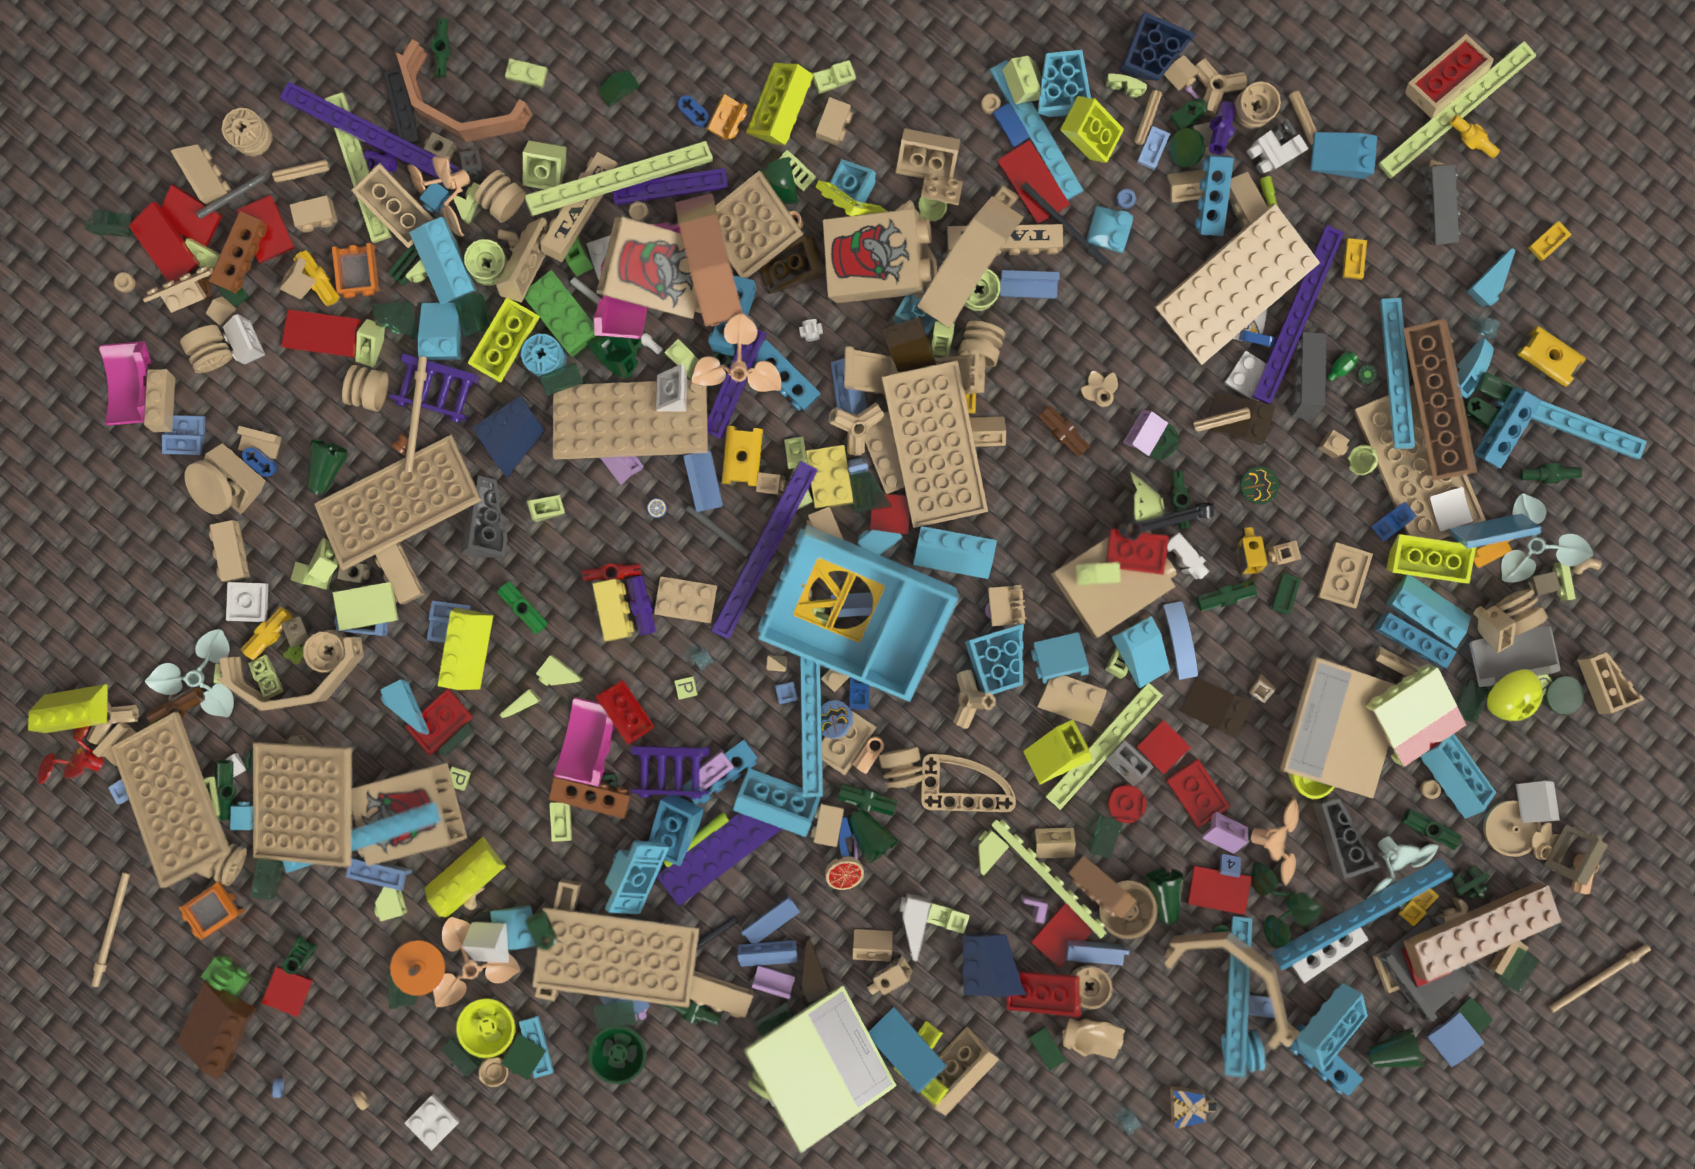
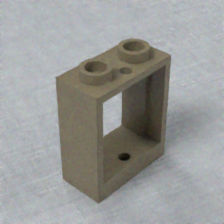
M1565 825L1545 866L1560 875L1587 886L1608 845L1601 841L1603 837L1593 832L1589 835L1585 833V829L1574 825V827ZM1575 835L1592 842L1577 872L1560 864Z

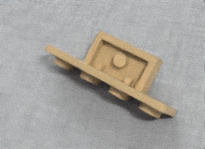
M203 266L197 269L195 274L186 273L179 277L180 280L176 282L170 280L164 283L162 288L153 287L146 292L147 295L143 300L147 302L161 296L171 313L203 300L206 295L197 280L211 275L215 267L207 268V266Z

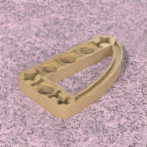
M927 754L922 760V774H924L925 779L929 776L936 779V784L933 787L926 786L925 779L922 780L921 802L927 810L1010 812L1015 808L1016 799L1012 788L1004 778L992 769L975 761L944 754ZM929 757H933V760L936 761L932 771L937 770V774H925V770L929 771V765L925 763L929 760ZM940 762L956 764L979 771L995 780L1002 787L1005 794L939 792ZM938 795L941 796V807H937L938 803H932V806H928V803L924 802L925 799H928V796H932L934 800H938ZM947 796H952L955 800L954 805L951 807L944 805V799ZM965 797L973 798L974 804L971 807L963 805ZM986 797H990L993 800V805L990 808H985L982 805V800ZM995 797H999L998 801H1005V798H1008L1012 805L1005 808L1003 804H998L999 808L997 809L995 808L997 804Z

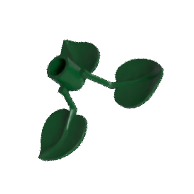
M1258 861L1254 863L1251 874V883L1254 890L1262 896L1271 893L1288 897L1286 906L1289 910L1279 918L1269 915L1263 925L1267 941L1272 947L1277 949L1287 945L1291 937L1288 925L1282 922L1283 918L1292 913L1295 922L1300 925H1307L1317 918L1323 906L1303 892L1292 894V892L1274 891L1273 889L1278 886L1275 874L1263 863Z

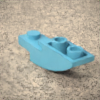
M1484 337L1475 344L1456 366L1460 370L1458 378L1462 397L1468 399L1478 386L1481 375L1487 371L1493 356L1494 348Z

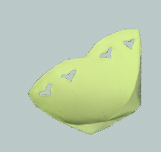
M1130 472L1137 489L1135 494L1136 521L1139 522L1164 515L1163 498L1138 476Z

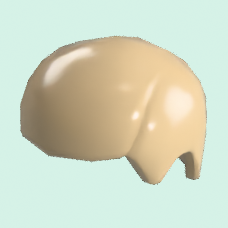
M489 1057L480 1065L478 1075L486 1086L497 1087L507 1079L508 1068L501 1064L503 1059Z

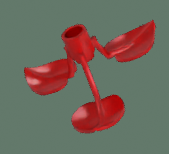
M89 726L74 729L73 739L77 740V743L83 748H77L69 761L54 759V753H49L44 757L38 769V784L44 783L49 778L53 765L56 763L66 764L63 773L65 778H73L83 774V767L96 772L101 768L104 758L97 757L93 754L94 750L82 742V738L86 735Z

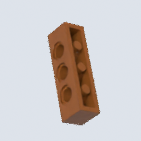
M241 211L239 212L209 282L235 294L242 288L244 275L250 270L252 257L257 254L260 239L266 234V223ZM250 232V238L245 240V234ZM243 250L242 256L237 258V252ZM235 267V272L229 275V270Z
M554 777L549 800L625 818L632 793L628 792L627 788H612L604 782H600L598 787ZM569 785L576 787V794H572L568 791ZM587 790L594 791L596 797L589 798L587 796ZM612 795L614 803H608L605 796Z

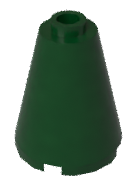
M312 439L309 450L307 487L310 488V492L321 495L331 485L347 459L349 452L337 444L331 443L330 445L324 443V440Z
M856 809L849 815L848 823L867 864L878 860L886 854L889 847L892 849L899 842L893 834L864 810L859 811Z
M1165 869L1153 870L1144 877L1147 888L1155 898L1158 919L1165 925H1172L1179 918L1184 877L1183 873L1177 869H1171L1172 872H1165Z
M1408 1028L1370 1047V1052L1366 1053L1369 1064H1374L1375 1068L1423 1067L1424 1063L1420 1061L1422 1056L1415 1035H1410V1033H1414L1413 1028Z

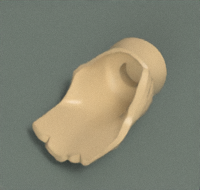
M1070 1018L1065 1029L1062 1031L1063 1046L1067 1049L1073 1048L1082 1056L1099 1054L1115 1059L1118 1049L1122 1047L1125 1030L1109 1022H1097L1089 1019L1078 1021Z

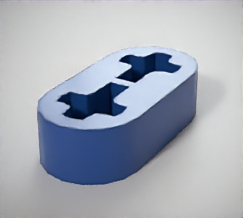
M682 96L678 101L681 113L696 127H706L709 123L707 111L691 96ZM691 102L690 106L693 110L691 111L688 107L684 109L683 103ZM695 113L699 116L704 115V121L700 120L697 122L698 119Z
M1242 330L1239 335V340L1273 347L1276 341L1275 337Z
M249 447L243 451L242 458L245 463L261 476L269 477L277 472L275 461L259 448ZM249 452H255L254 459H250L251 455ZM269 464L271 471L265 472L266 467L264 465Z

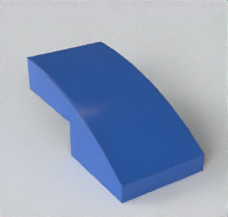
M1009 102L992 112L998 125L1004 130L1011 146L1014 147L1030 137Z
M1403 502L1375 523L1372 528L1384 542L1414 520L1417 515L1406 502Z
M850 677V709L868 710L869 685Z
M847 816L842 817L839 834L842 857H850L845 840L846 837L852 836Z

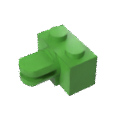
M219 955L215 957L201 975V978L207 980L213 987L219 990L223 989L238 997L252 977L248 975L246 969L234 965L232 959L228 956Z

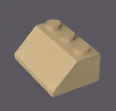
M904 128L896 173L925 179L926 174H935L939 177L953 179L960 139Z
M197 144L171 150L200 201L209 205L232 191L229 184L220 177L222 172L216 164L213 165L210 160L212 156L206 148L203 149Z
M223 443L206 453L203 461L211 463L223 474L232 494L230 506L242 514L261 493L265 480Z
M1064 675L1047 679L1037 707L1092 726L1101 709L1107 690Z

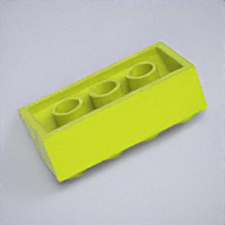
M774 63L746 133L772 144L786 145L807 90L810 87L813 74L799 64Z
M506 298L469 359L468 364L501 383L540 316L513 300Z
M1398 534L1389 552L1386 570L1393 573L1469 584L1476 547L1467 549L1461 543Z
M457 607L450 612L438 686L455 690L481 689L494 615Z
M104 684L43 695L29 711L28 731L50 733L107 723L108 685Z
M482 837L425 887L427 901L438 916L449 917L506 866L486 839Z

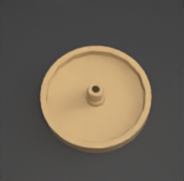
M199 460L186 468L185 483L191 497L198 506L211 514H220L230 507L232 494L229 484L214 465L207 461Z
M1506 800L1494 805L1486 814L1483 823L1484 836L1489 846L1496 852L1510 857L1522 856L1534 849L1531 843L1534 832H1539L1541 828V822H1521L1519 802L1515 800Z

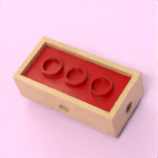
M1465 34L1408 83L1405 94L1433 119L1487 73L1494 59Z

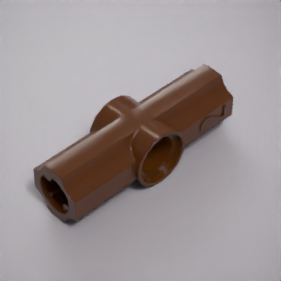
M1051 405L1038 416L1052 431V435L1061 444H1065L1077 458L1090 447L1076 432L1077 430L1067 419H1063Z
M198 686L182 694L170 695L166 703L147 713V719L152 725L174 712L179 713L180 717L183 718L185 711L205 701V695Z

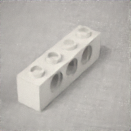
M1358 928L1347 934L1343 942H1339L1338 939L1329 944L1330 950L1323 953L1322 948L1311 954L1314 955L1312 963L1307 964L1306 957L1291 967L1298 978L1305 983L1369 939L1362 929Z

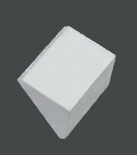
M680 364L657 375L656 411H686L687 373L685 365Z
M1539 781L1516 784L1522 823L1560 820L1554 782Z
M472 922L462 948L474 961L508 963L507 923Z

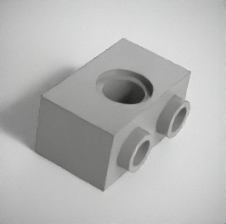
M1125 740L1105 760L1133 786L1142 781L1153 768Z

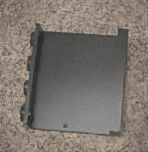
M1433 915L1426 916L1377 957L1422 1020L1433 1022L1438 1017L1434 1012L1472 980H1483L1477 966L1473 963H1468L1451 971V974L1420 987L1414 986L1401 950L1406 948L1404 940L1445 923L1439 916Z

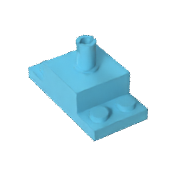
M634 841L631 850H619L614 855V863L605 882L612 891L605 907L609 913H641L669 849L665 843Z

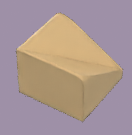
M221 296L212 301L206 314L218 325H224L232 318L236 308Z
M768 655L767 670L786 671V656Z

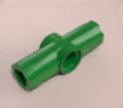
M511 581L504 584L497 592L513 609L514 613L536 635L549 624ZM523 602L527 605L525 613L519 611V605Z

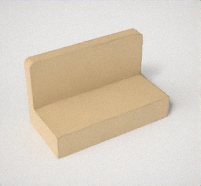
M1196 170L1168 174L1171 202L1201 198L1200 182L1201 179H1204L1205 171Z
M298 258L285 273L280 286V290L299 299L304 297L316 281L302 273L305 260Z
M1004 417L969 418L975 447L1006 446Z
M241 426L238 427L237 434L242 435L239 450L244 451L249 447H257L270 458H277L282 437Z
M118 723L93 753L97 757H106L114 766H117L111 747L137 732L127 723Z
M1074 828L1035 829L1036 858L1074 857L1076 844Z
M855 929L853 960L891 962L893 932Z
M1517 941L1498 950L1488 968L1508 980L1511 979L1528 950V946L1521 943V941Z

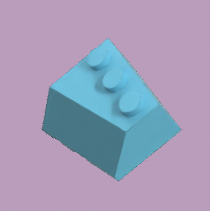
M1082 50L1046 53L1038 113L1047 117L1068 115L1078 96L1091 98Z
M1024 624L965 642L981 692L995 694L1023 685L1022 649Z

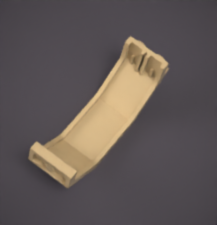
M991 196L960 237L917 307L950 328L956 321L958 314L1004 243L1017 226L1021 224L1024 217Z
M846 347L845 389L885 395L881 377L898 373L892 356L854 350V347ZM971 350L969 355L935 358L937 365L958 361L964 394L984 393L985 356L979 354V351Z
M361 637L343 638L345 648L344 659L311 695L276 701L264 699L262 693L244 681L240 657L220 658L218 668L222 678H217L216 680L261 711L327 701L364 657Z
M1230 931L1173 936L1169 943L1171 946L1164 956L1167 958L1164 964L1170 969L1187 949L1223 947L1266 980L1278 1024L1270 1034L1268 1045L1275 1050L1286 1036L1288 1021L1275 966Z

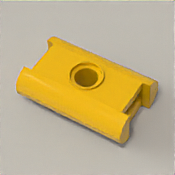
M1537 325L1529 333L1532 338L1525 347L1518 350L1517 355L1566 387L1574 379L1571 374L1578 365L1585 362L1586 357ZM1549 353L1553 355V360L1549 357Z
M727 426L722 484L731 485V481L748 482L750 487L757 486L763 429L753 428V432L737 431L735 426ZM741 452H746L747 458L744 461H738V454Z

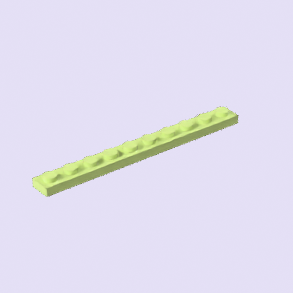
M1525 41L1378 165L1391 179L1453 127L1449 122L1456 114L1461 118L1466 116L1537 55Z
M705 141L525 195V200L531 215L534 216L711 162L713 157Z

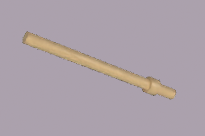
M419 356L418 369L415 371L414 377L416 385L404 469L407 472H412L423 385L427 377V373H425L427 357Z
M122 872L98 962H95L93 968L95 971L91 983L93 987H99L102 974L106 971L108 952L130 877V873Z
M1645 944L1635 951L1631 950L1625 954L1623 959L1549 1006L1550 1010L1553 1013L1630 963L1633 965L1639 961L1641 956L1651 951L1650 947Z

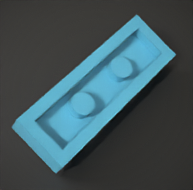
M539 1015L520 1020L519 1024L522 1035L530 1041L534 1040L535 1044L547 1050L533 1072L534 1078L552 1074L554 1069Z

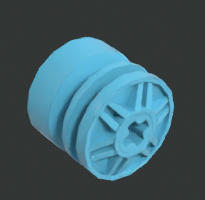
M547 334L531 336L522 347L521 358L523 364L540 378L550 379L556 377L563 371L566 365L565 350L553 337ZM544 351L546 353V356H542V358H540L538 356L539 353L542 354Z
M1252 1029L1249 1031V1035L1247 1033L1246 1066L1250 1072H1254L1255 1067L1258 1071H1263L1265 1068L1263 1044L1257 1030ZM1226 1033L1221 1035L1224 1061Z

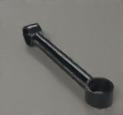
M1208 502L1197 503L1189 509L1139 522L1125 519L1119 526V534L1124 539L1136 540L1141 533L1196 518H1210L1214 516V504ZM1132 524V532L1128 535V528Z

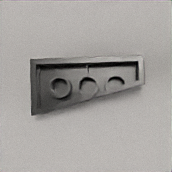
M1455 164L1419 167L1420 174H1424L1425 182L1421 183L1422 191H1425L1427 194L1424 206L1427 214L1430 215L1426 220L1429 244L1442 245L1459 242L1461 236V229L1458 226L1460 209L1457 207L1459 189L1456 187L1458 170L1455 168ZM1429 171H1431L1432 178L1427 177Z
M1303 332L1295 347L1297 357L1295 360L1296 374L1292 417L1315 419L1325 406L1326 334Z
M1329 797L1314 802L1313 805L1335 877L1346 879L1379 868L1368 846L1365 845L1360 837V832L1353 825L1352 819L1340 798Z

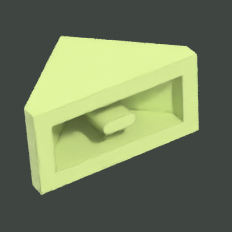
M560 495L527 501L532 520L536 522L565 513Z

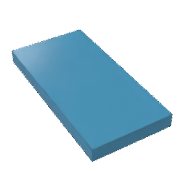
M1522 513L1449 528V535L1467 549L1541 533V526Z
M895 1007L868 1032L874 1044L917 1093H920L947 1066Z

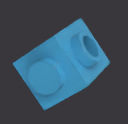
M435 183L429 185L419 199L424 203L423 207L430 213L435 211L440 214L441 207L444 206V202L451 194Z

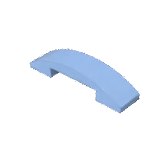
M1183 602L1165 604L1163 609L1172 640L1178 680L1196 677L1198 672L1194 645Z

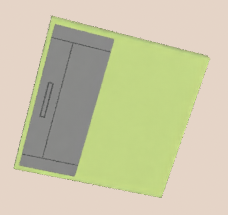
M839 986L744 1049L800 1152L897 1086L843 986Z

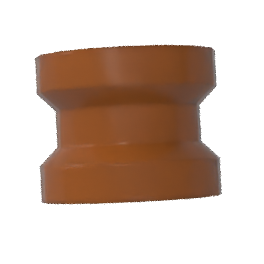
M400 433L397 441L392 442L391 446L404 456L407 454L408 437Z

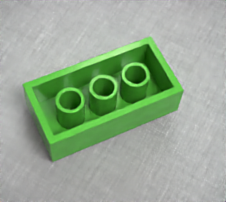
M552 270L529 287L524 298L571 357L585 348L589 340L597 336L595 335L592 320Z

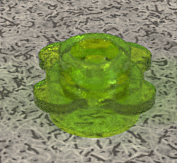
M289 644V649L284 652V657L292 660L294 664H300L301 659L304 657V647L298 645L291 648Z

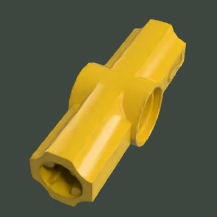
M305 250L295 255L294 262L298 258L306 261L302 273L316 280L311 288L316 291L323 303L328 307L338 302L341 297L329 282L330 278L326 272L317 265L311 254Z
M280 607L267 621H264L255 629V634L241 648L242 653L251 660H255L267 646H271L278 640L281 635L280 633L283 631L281 623L294 619L292 614L283 607Z

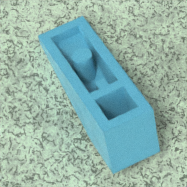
M1513 248L1506 251L1466 291L1482 308L1488 304L1492 306L1499 299L1498 295L1503 290L1515 253Z
M400 679L381 689L383 695L381 699L385 706L390 708L419 733L426 735L430 733L407 681Z

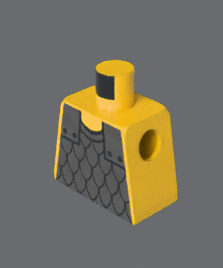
M1252 527L1242 529L1243 538L1237 545L1241 575L1260 573L1267 566L1262 537H1255Z

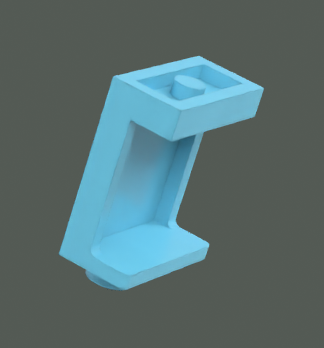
M1079 632L1033 643L1034 650H1031L1033 662L1037 661L1038 679L1042 678L1043 684L1047 683V679L1080 672L1081 676L1089 674V666Z

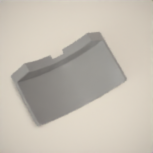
M1551 626L1537 627L1515 635L1513 645L1499 653H1496L1484 638L1470 642L1479 687L1496 685L1503 677L1518 670H1530L1537 676L1561 671Z

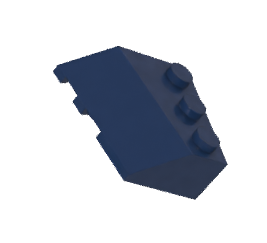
M1144 12L1136 22L1119 72L1135 79L1158 81L1196 34Z
M521 396L472 427L492 459L507 478L516 465L521 462L528 450L533 447L545 432L532 409Z
M967 933L963 936V995L1005 997L1026 994L1024 987H1022L1019 978L1020 974L1016 969L1014 956L1006 934Z

